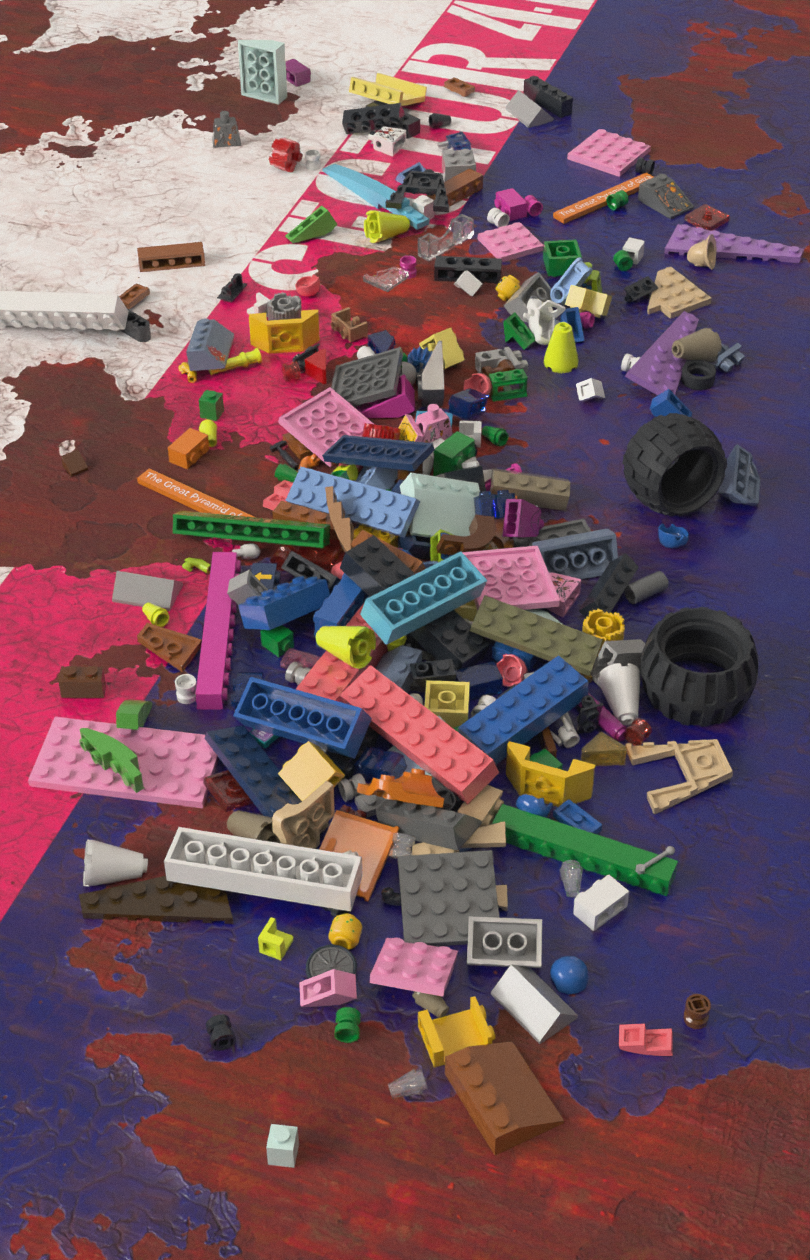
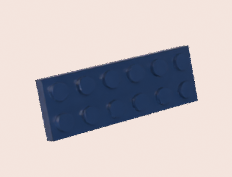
M343 435L322 456L324 462L414 471L435 449L433 443Z
M244 725L206 732L204 739L263 816L273 817L274 813L282 809L287 803L295 805L302 802L278 774L280 772Z

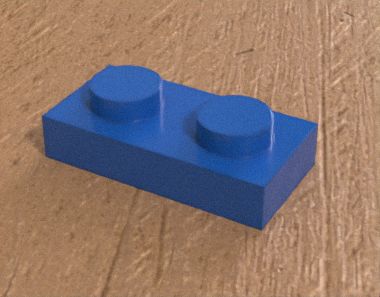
M570 799L553 811V817L560 823L594 834L602 831V824Z

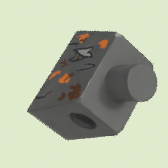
M228 111L220 112V118L214 119L213 148L242 146L236 118L229 117Z

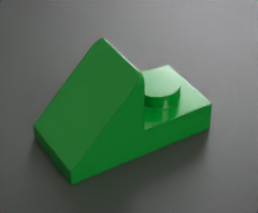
M516 312L503 321L505 342L514 337L519 345L525 349L535 341L534 334Z

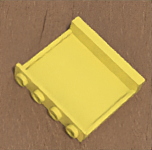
M377 73L376 82L351 77L349 88L350 93L387 104L401 103L402 106L424 102L427 90L426 86Z

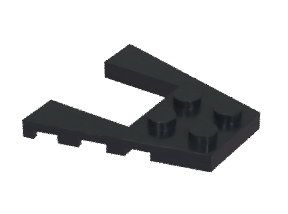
M411 171L403 180V184L397 187V191L391 194L390 200L385 202L386 208L401 209L406 192L436 195L433 211L449 213L442 173Z

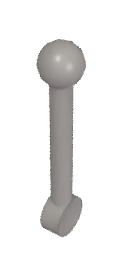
M668 846L666 851L647 863L636 865V873L643 874L645 869L667 855H673L675 848Z

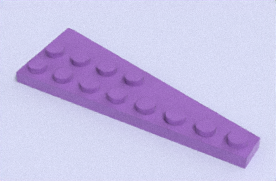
M684 311L629 369L625 377L656 395L663 393L667 389H670L675 394L686 359L676 358L672 353V345L674 341L694 333L699 319L693 314Z

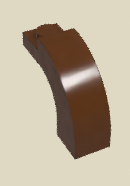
M475 515L469 526L470 536L442 534L436 547L437 553L455 555L459 552L487 550L496 530L494 517Z

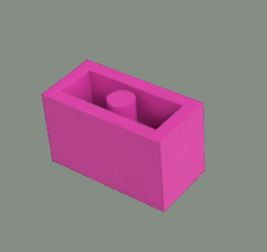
M513 188L496 192L495 206L509 215V221L527 217V202Z

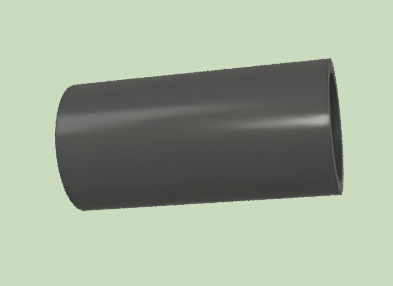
M657 571L627 585L624 590L626 599L629 603L636 604L666 590L669 585L667 577L663 572Z

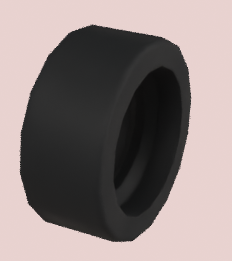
M703 360L689 361L683 365L681 381L686 387L693 390L709 389L715 382V366ZM692 374H703V375H705V376H700V377H699V376H694V375H692Z

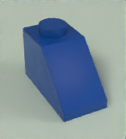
M670 389L652 399L650 410L655 417L659 415L667 416L669 413L683 414L688 417L692 416V412Z

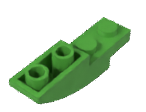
M88 728L79 729L81 736L79 740L80 746L84 751H88L91 754L95 764H100L104 770L112 768L115 773H119L122 776L124 784L127 787L130 786L136 793L144 789L138 757L123 743L104 733Z

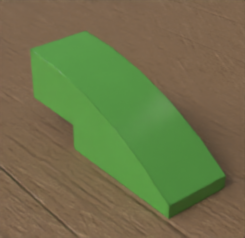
M131 699L122 702L116 712V728L138 730L139 727H143L152 708V702Z

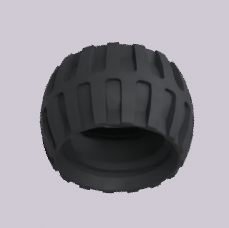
M708 607L681 608L680 611L670 612L665 615L661 622L659 621L654 626L646 640L641 656L643 687L653 707L659 709L663 716L670 720L674 719L679 721L680 724L687 726L691 724L708 727L710 724H721L726 722L731 716L737 715L752 695L758 677V653L750 631L745 629L739 619L727 615L724 611L708 609ZM684 660L704 661L717 665L725 671L716 673L694 672L675 665L674 662Z

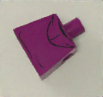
M506 499L502 537H537L539 530L544 527V521L540 519V508L523 499Z

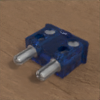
M462 131L447 135L446 141L437 143L438 148L448 147V149L442 151L471 150V143Z

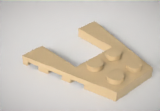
M717 739L690 740L688 744H677L676 741H669L667 745H654V742L643 743V746H632L631 743L626 744V752L632 765L675 755L686 778V783L647 792V800L654 814L731 778L733 775V771Z
M505 822L478 828L461 848L506 847ZM424 842L412 845V855L459 852V850ZM496 885L498 907L502 908L503 911H508L507 885Z

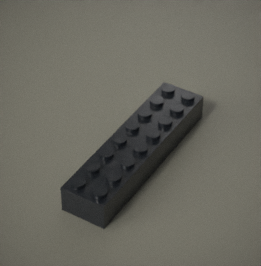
M374 535L345 552L340 565V569L369 597L415 575L409 567ZM455 610L409 633L436 660L452 659L456 677L482 660L490 645L482 635L471 632V625Z

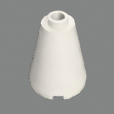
M621 663L607 666L600 671V677H598V683L614 716L623 725L633 724L638 719L641 675L639 668L628 663V666L622 667Z
M87 840L84 857L83 886L90 887L141 878L142 873H147L148 859H143L142 853L96 840Z

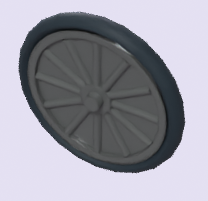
M334 944L324 945L314 950L307 959L305 966L308 979L333 969L352 973L355 976L357 973V962L354 955L345 947Z

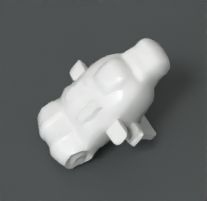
M530 299L527 303L528 314L524 313L523 318L528 321L529 328L535 336V341L541 345H548L555 325L560 323L555 318L562 314L566 308L550 300L543 302L540 299Z

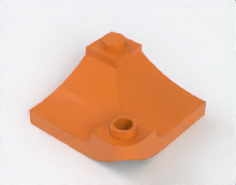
M412 768L411 772L404 771L403 776L397 779L394 776L381 774V778H373L371 784L358 783L357 787L358 793L368 796L376 795L385 799L443 808L444 798L439 796L433 787L432 776L425 775V770Z

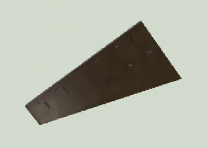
M166 876L79 894L83 919L112 920L114 917H127L128 920L137 921V918H149L150 921L187 923L189 920H203V923L225 921V924H233V917L225 890L167 881Z

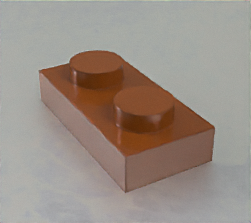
M455 77L444 82L445 88L463 97L475 92V86Z
M136 283L119 297L126 308L130 310L150 294V289Z
M291 433L283 435V441L287 442V446L299 460L314 454Z

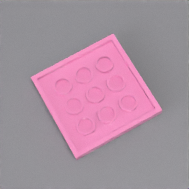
M598 129L570 151L567 159L620 177L636 164L639 157L643 158L650 152L651 146L615 133L606 132L604 129Z
M331 387L279 417L278 420L282 427L310 451L315 453L323 462L322 455L343 435L362 437L364 424H374ZM324 462L329 467H332L336 464L333 462Z
M538 546L462 552L487 579L481 596L474 599L477 610L484 595L523 610L559 607L560 599Z

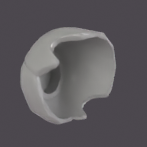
M402 362L399 376L405 374L411 386H413L417 378L416 369L411 363Z

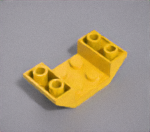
M318 310L301 311V319L267 321L266 313L249 314L251 345L266 353L304 352L308 347L320 341Z
M508 742L506 776L519 796L527 794L538 799L544 798V803L549 804L551 802L556 807H559L568 799L575 804L591 799L595 773L594 764L573 759L569 770L564 771L529 761L530 747Z

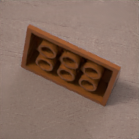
M512 1041L469 1046L445 1057V1075L494 1155L564 1124L563 1118Z

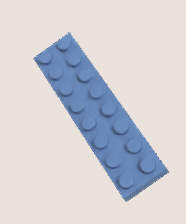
M300 467L285 500L292 504L329 514L325 487L333 486L337 495V502H342L345 517L350 518L351 522L400 537H405L420 504V501L413 497L305 467Z

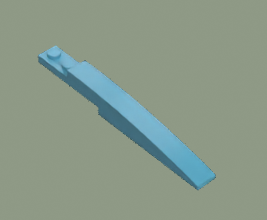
M337 164L322 169L324 173L377 209L384 207L393 214L406 216L410 225L416 230L429 225V218L412 208L410 200L406 197L401 209L386 208V200H390L391 194L396 192L386 185Z

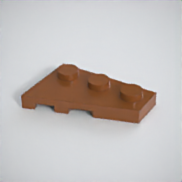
M146 623L137 635V640L140 644L181 672L185 670L202 645L201 639L150 623Z

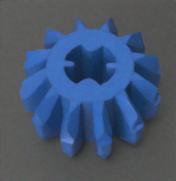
M421 346L418 349L413 348L408 354L407 362L415 367L416 372H419L420 369L425 368L433 351H428L427 347L422 349Z

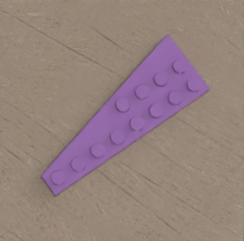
M678 224L664 254L679 252V255H684V253H688L693 245L706 240L711 234L714 235L716 240L717 258L736 259L737 256H745L747 260H752V257L763 258V261L775 258L780 262L800 263L804 249L797 246L791 247L781 243H771L765 240H756L750 237H740L734 234L720 233L715 230L710 231L700 227L695 228L685 224Z

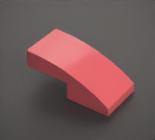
M283 480L274 486V493L263 500V507L274 510L281 500H286L293 483Z
M645 1024L620 1025L619 1049L643 1055L673 1056L672 1029L646 1030Z

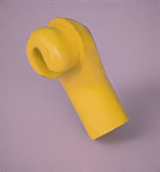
M183 362L182 365H179L178 369L182 371V374L188 373V382H196L197 371H190L188 362Z

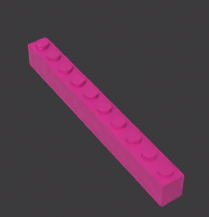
M213 552L196 686L197 709H223L224 701L228 700V688H225V686L229 685L230 682L227 670H231V658L228 657L232 656L233 646L230 641H234V629L232 627H235L236 618L233 613H237V603L229 597L227 591L230 579L240 575L237 572H241V560H237V552Z

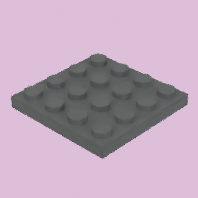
M401 347L336 365L331 388L353 407L396 395L403 358Z
M492 850L398 856L404 942H423L430 946L468 944L469 916L499 918Z

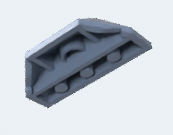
M738 444L735 445L727 458L726 476L719 487V493L733 503L756 506L759 502L760 478L756 466L752 462V454Z

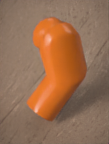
M315 453L304 457L298 472L300 467L308 469L316 467L321 459Z

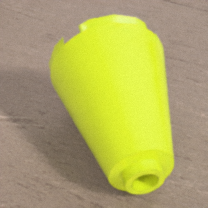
M376 210L368 211L366 213L368 215L367 219L364 220L365 236L370 238L371 241L369 242L378 243L405 233L410 227V222L406 216Z
M560 322L554 327L543 363L546 368H552V372L569 373L572 371V368L575 367L576 369L578 367L579 359L572 326L566 322Z
M323 626L316 633L318 646L353 668L361 669L365 667L372 659L370 656L371 650L376 648L375 633L366 626Z

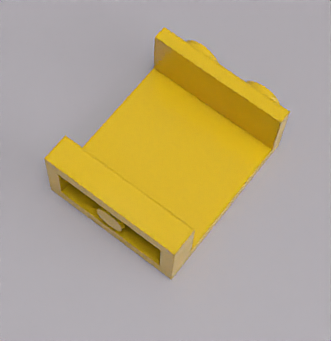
M475 996L470 997V1009L432 1020L428 1009L418 1012V1028L434 1068L445 1065V1057L469 1046L492 1044V1040H495L493 1027L486 1023L485 1009L483 1005L478 1004Z

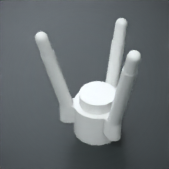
M567 712L560 717L564 725L558 730L559 735H555L552 731L551 734L558 746L564 744L566 748H570L579 742L580 737Z

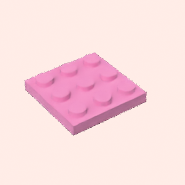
M520 222L478 234V240L496 258L502 259V262L541 252L544 249V245Z
M386 938L370 974V983L444 996L457 961L458 951L445 946H430L423 942L406 943L400 938Z

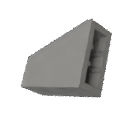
M641 639L605 641L590 673L592 680L600 687L598 683L600 671L607 666L621 663V667L628 666V663L637 666L641 671V656L645 643Z

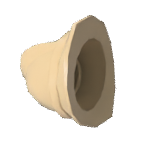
M709 235L706 240L693 245L689 249L687 260L697 267L708 266L711 270L714 269L717 251L714 235Z

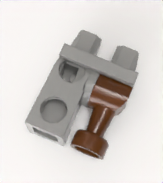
M505 347L504 350L497 349L478 352L475 355V369L478 373L485 374L487 377L492 373L512 371L514 369L528 371V363L526 360H522V354L519 350L511 351L509 347Z

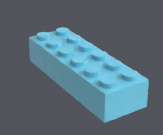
M459 552L367 598L360 615L387 645L481 596L487 579L462 552Z

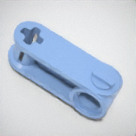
M581 257L577 258L551 289L550 297L553 302L565 305L570 286L581 287L591 274L593 269L591 267L588 268Z

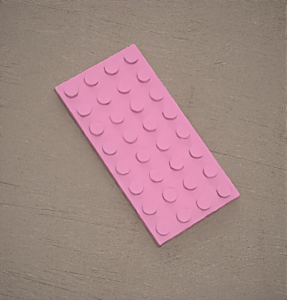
M54 717L28 783L31 787L203 808L219 757L204 739L205 735L145 727H139L138 730L116 728V724ZM88 728L104 733L123 743L138 757L144 789L136 793L130 786L127 787L124 784L122 776L119 773H115L112 768L104 770L100 764H95L91 754L88 751H84L80 746L79 740L81 736L79 729Z

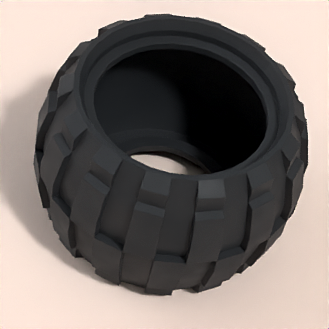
M669 413L667 416L659 415L638 429L627 445L622 464L624 465L623 472L627 484L640 502L657 513L671 517L674 515L681 517L699 510L715 496L726 476L727 458H725V453L719 439L706 425L697 419L683 414Z

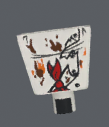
M382 127L378 132L371 131L368 139L373 141V148L375 150L394 156L406 144V130Z

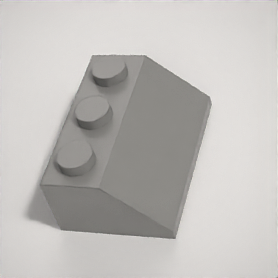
M538 272L524 281L504 307L511 315L516 312L523 322L528 323L523 318L524 313L528 314V301L530 299H540L543 302L547 300L552 301L550 297L552 288Z

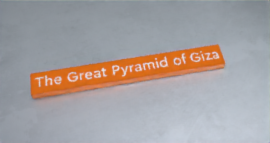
M646 172L553 213V218L563 224L606 206L608 195L615 194L620 190H624L628 196L639 192L640 183L653 178V176Z
M150 468L137 478L138 484L196 511L254 517Z

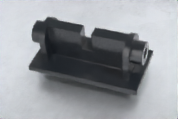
M240 273L234 274L231 281L222 287L217 299L233 302L243 291L247 283H243Z
M647 276L625 287L624 290L627 293L624 299L626 302L631 303L657 290L658 286Z
M318 343L313 347L310 346L304 353L295 355L290 369L292 370L296 367L298 373H304L305 359L318 352L320 344Z
M586 695L581 700L582 708L577 716V734L590 733L597 729L603 708V703L596 704L592 696Z

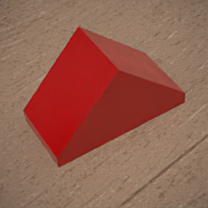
M321 349L305 359V374L322 384H327L326 349Z

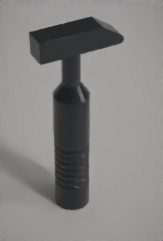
M279 441L269 447L272 453L278 450L280 456L290 467L296 471L298 470L299 464L286 450H282V447L287 445L286 441Z

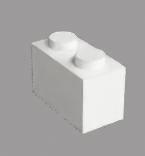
M607 875L602 880H597L587 891L580 892L576 896L573 914L591 930L595 931L627 907L629 891L613 877Z

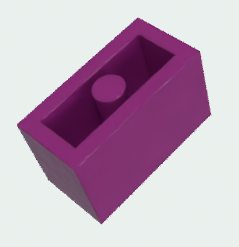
M294 58L286 61V80L296 87L310 83V68Z

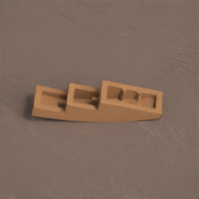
M333 486L325 487L331 522L343 550L347 552L352 549L350 544L354 540V527L351 519L345 517L342 502H337V495Z

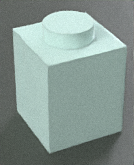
M271 1124L266 1146L268 1165L294 1168L299 1147L298 1127Z

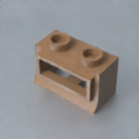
M349 307L331 314V327L334 331H338L343 339L353 342L362 337L368 338V323L363 322L360 324L358 316L353 317L351 321Z

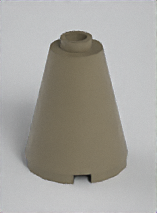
M703 328L674 341L672 353L676 358L691 361L703 360L713 363L718 359V352H721V340L719 334L713 332L712 328Z
M240 810L233 812L229 816L227 828L234 836L280 843L279 838L273 833L272 817Z

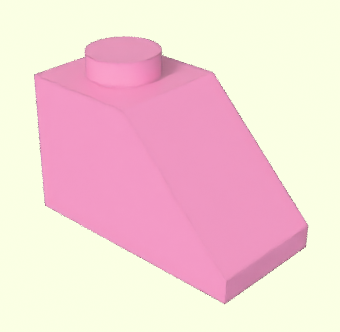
M333 969L299 982L301 1007L341 1005L357 999L356 977L352 973Z

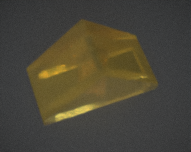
M600 732L582 748L581 761L594 764L595 766L625 765L627 749L623 744Z

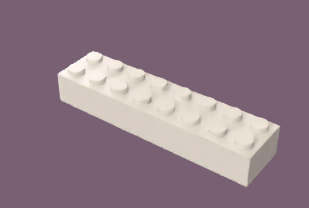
M0 291V327L14 326L20 328L22 326H29L31 328L46 327L49 329L61 327L63 329L78 328L81 330L93 328L95 330L111 329L114 331L125 329L129 311L118 294Z
M182 827L178 828L164 860L167 881L351 911L362 878L361 856Z

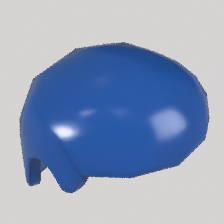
M664 524L658 527L660 543L666 548L682 547L689 540L688 531L682 527H676L674 524L669 528H666Z
M523 794L518 797L516 808L547 818L553 808V803L550 802L546 806L544 798L538 799L532 795Z
M563 956L554 961L551 966V980L554 981L557 991L575 994L586 988L588 971L585 963L579 958Z

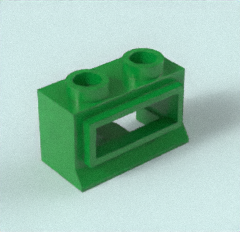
M524 369L489 374L492 384L490 396L493 402L527 397V375ZM519 384V389L512 390L510 385ZM498 387H503V391L498 392Z

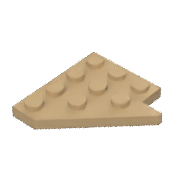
M667 267L657 272L655 284L658 286V289L651 294L647 314L661 311L671 319L681 315L684 311L690 312L711 304L712 298L674 268Z

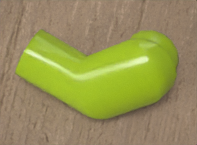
M190 557L184 560L185 563L182 567L190 572L193 567H196L210 574L211 564Z

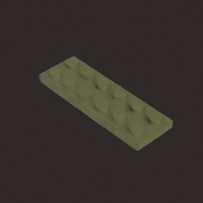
M486 595L482 599L470 629L471 632L548 661L559 655L577 672L590 676L603 640Z

